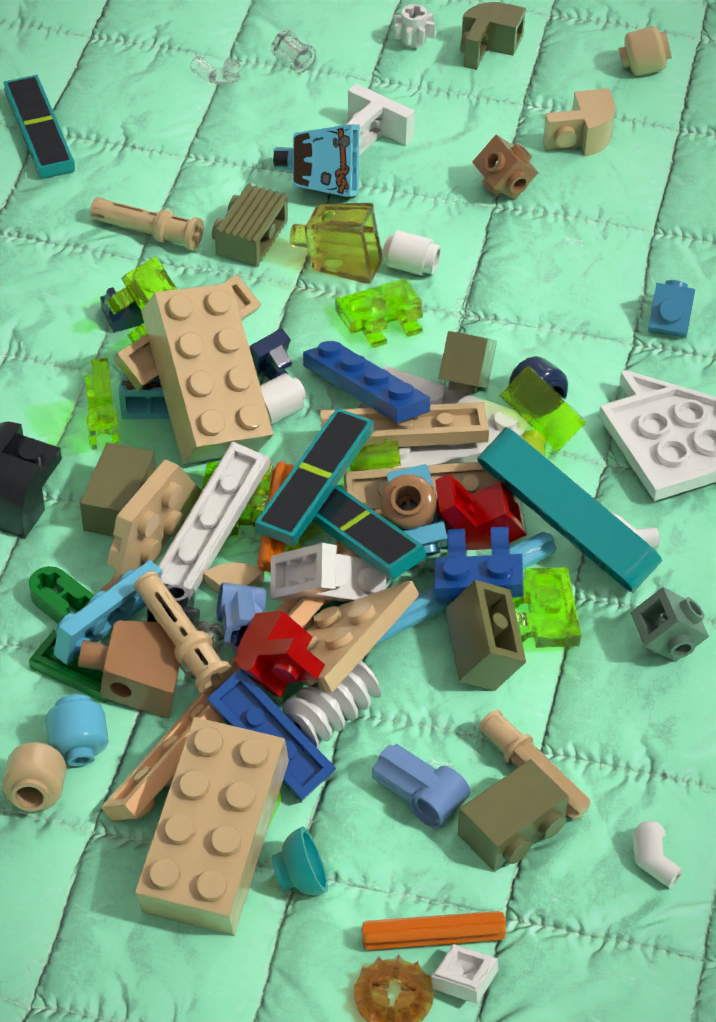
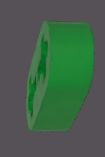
M42 567L36 570L29 579L32 602L57 624L66 615L71 613L70 606L76 610L74 612L76 614L87 606L94 596L66 572L57 567ZM55 586H57L58 594L52 590Z

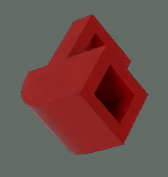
M450 473L435 480L438 497L436 499L437 513L445 522L446 534L448 529H465L467 550L491 549V527L508 526L509 543L527 535L522 503L501 481L471 495Z
M283 610L255 613L237 649L236 659L238 666L276 697L282 696L288 683L317 680L325 666L322 661L307 649L313 636Z

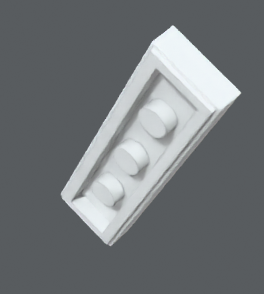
M231 442L158 564L163 569L161 575L163 583L181 585L196 592L204 578L203 573L212 565L271 464L268 456Z

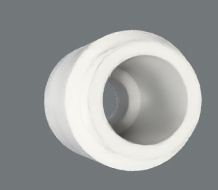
M397 230L394 236L388 235L386 238L382 256L387 258L388 267L424 276L425 273L433 275L439 263L441 245L434 244L431 238Z
M284 373L260 385L271 425L304 408L303 400L306 399V392L298 378H292Z

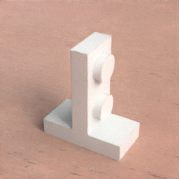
M357 83L348 90V119L350 121L345 125L360 124L359 156L382 135L404 146H407L414 139L415 110Z
M319 543L271 556L270 599L287 601L305 596L348 603L386 589V575L360 557L337 554V545Z

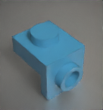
M667 280L665 284L656 283L648 331L687 338L695 289L688 288V284L677 280Z

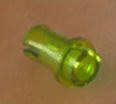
M387 438L385 443L363 446L350 465L351 471L390 469L401 466L398 441L389 442V438Z

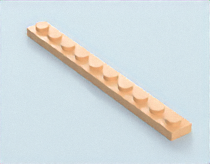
M381 509L374 510L383 517ZM338 540L334 544L337 545V554L360 557ZM304 596L283 601L275 611L283 610L303 629L307 630L315 621L313 615L320 607L330 603L332 600ZM237 654L229 662L233 668V674L240 669L237 664ZM250 677L258 686L260 685L252 677ZM213 692L201 694L101 806L102 810L112 821L137 820L145 816L154 807L155 796L163 787H167L172 783L194 717L224 723L220 716L206 703L207 698Z

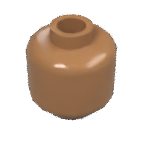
M413 474L400 475L392 479L383 489L380 498L382 515L402 531L430 525L434 521L437 512L436 494L432 486L422 477Z

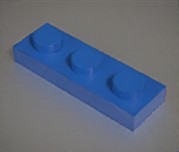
M241 668L207 698L206 703L227 725L285 738L289 762L282 783L300 802L306 799L335 771L336 767Z

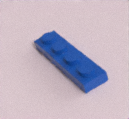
M325 341L316 348L303 351L304 367L395 423L430 412V397L390 374L387 370L366 360L363 356L344 347L340 342Z

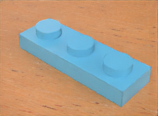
M149 560L138 569L127 571L119 582L106 592L100 591L95 594L88 605L76 614L69 613L56 628L57 638L53 655L67 665L80 655L83 640L98 642L112 632L115 622L119 620L126 621L147 606L140 595L136 593L133 585L140 576L150 571H156L161 579L163 569Z

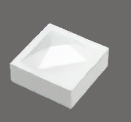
M453 944L432 975V989L478 1004L498 972V958Z

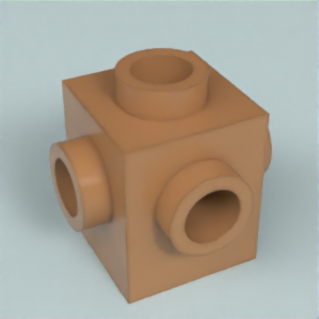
M495 135L472 161L485 177L482 184L496 196L503 193L513 200L528 187L529 183L539 173L529 162L532 155L518 143L513 145L498 135Z

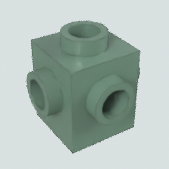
M664 587L630 612L644 646L651 653H659L675 662L691 654L696 646L709 637L702 622L704 613L697 602L690 597L685 599Z

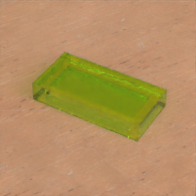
M529 365L499 395L532 428L540 432L557 452L588 422Z

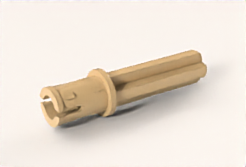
M498 709L490 712L481 721L478 731L485 735L504 754L503 759L507 764H514L520 767L531 759L569 796L566 815L570 819L576 820L588 811L587 809L591 805L590 798L533 744V737L530 734L523 735Z

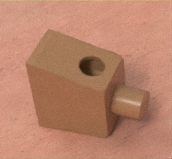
M119 620L113 625L109 645L86 640L82 641L78 667L103 671L100 694L104 698L169 719L180 663L175 658L174 649L176 646L158 622Z

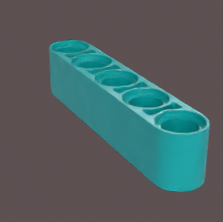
M505 427L477 457V461L498 482L501 481L518 499L629 592L634 593L663 561L657 551L510 428Z

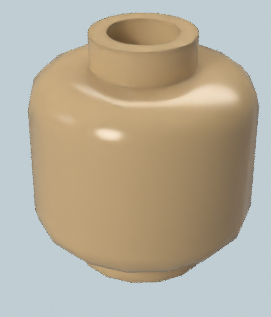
M655 26L627 33L624 37L625 46L618 48L623 68L630 67L632 73L637 77L664 70L667 66V60L672 59L666 32L660 33Z
M30 742L16 747L8 756L3 775L2 790L5 797L12 805L29 812L42 811L54 806L61 797L67 766L64 757L57 749L45 743Z

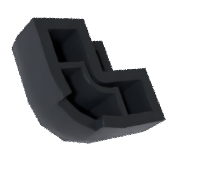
M9 421L0 423V531L25 539L45 511L42 487L62 460L60 447L24 436L22 424Z

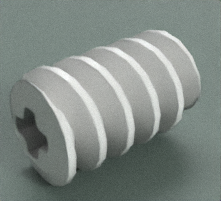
M360 661L332 693L323 692L319 683L316 682L312 686L301 688L297 692L296 697L289 698L283 704L282 712L319 749L318 739L328 742L333 737L332 729L335 731L344 729L346 726L345 718L353 721L359 715L358 708L367 710L371 706L370 696L375 698L381 697L380 685L369 667Z

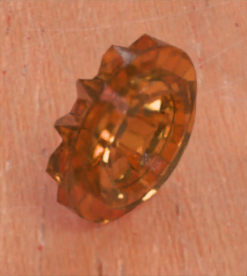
M399 954L394 959L382 960L378 956L374 964L368 968L362 967L360 976L356 984H354L356 1007L367 1022H421L428 1015L433 1004L434 993L431 975H426L421 970L418 961L412 964L404 961ZM393 979H398L400 989L404 992L399 993L398 999L395 1000L394 1007L390 1006V999H388V992L383 989H388L390 982H393Z

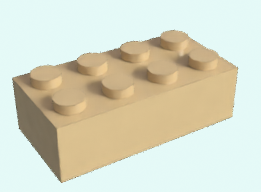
M225 283L154 292L142 310V316L182 464L221 458L231 442L258 452L274 434L232 284Z
M197 717L193 718L135 891L142 912L235 936L289 762L285 738Z

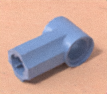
M221 583L217 601L216 620L223 623L224 642L232 647L233 653H237L239 643L255 613L265 612L266 588Z
M389 744L381 752L375 766L372 768V778L408 801L415 816L431 828H440L470 795L469 785L457 771L447 766H440L435 769L398 744L394 746Z

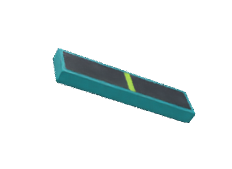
M38 74L3 81L5 94L40 179L74 172V159Z
M336 408L255 521L256 532L294 547L374 432V421Z
M336 485L312 520L314 524L391 580L396 579L427 557L424 545L338 485Z

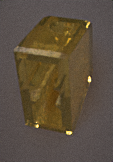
M373 203L321 204L315 208L306 225L293 224L291 227V246L308 248L311 265L316 271L371 284L383 261Z

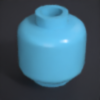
M82 694L68 695L58 699L55 706L48 711L45 718L48 745L57 749L64 757V760H67L68 765L85 766L91 764L95 760L94 756L99 755L106 749L109 739L105 712L99 703L91 700V697Z

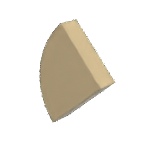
M224 563L214 566L203 573L204 583L217 593H219L222 582L258 587L265 581L264 571L246 563Z

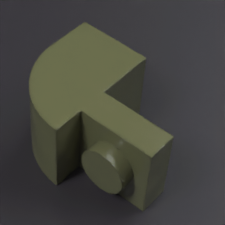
M488 2L468 9L463 15L460 51L465 53L464 67L477 70L487 50L514 56L524 36L526 8L500 2Z

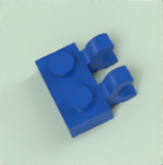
M508 526L491 527L492 555L467 556L465 529H448V557L435 558L434 590L436 601L455 600L474 580L510 589L512 597H524L522 554H510Z

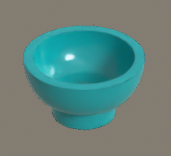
M302 826L288 835L283 843L281 852L272 855V864L276 877L284 891L296 888L298 891L308 895L327 893L328 881L321 856L310 833Z

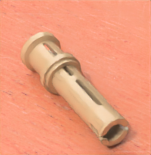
M96 197L91 204V220L153 235L154 239L160 243L165 244L167 241L183 244L187 250L195 251L202 240L204 224L201 218L193 217L190 220L174 215L173 211L166 209L161 210L159 213L151 212L138 207L112 202L101 197Z
M150 571L140 576L134 583L133 588L176 646L174 653L178 663L188 667L196 679L195 687L200 693L207 694L218 689L233 674V668L230 663L222 661L212 648V638L207 633L198 631L182 610V607L161 581L156 571ZM161 603H163V605L166 607V609L168 610V612L171 614V616L173 617V619H174L176 622H173V620L170 618V616L168 615V613L165 611V609L163 608V606L161 605Z

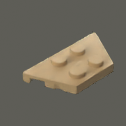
M164 459L117 515L113 531V543L107 560V565L116 568L115 574L109 583L101 588V591L106 592L116 585L127 571L131 569L136 570L149 560L155 563L165 543L171 536L175 537L202 493V490L179 465Z
M406 581L346 604L329 607L319 612L314 617L315 622L307 629V632L313 636L307 649L322 661L325 666L317 680L302 682L309 686L318 682L323 692L332 693L419 596L413 581Z

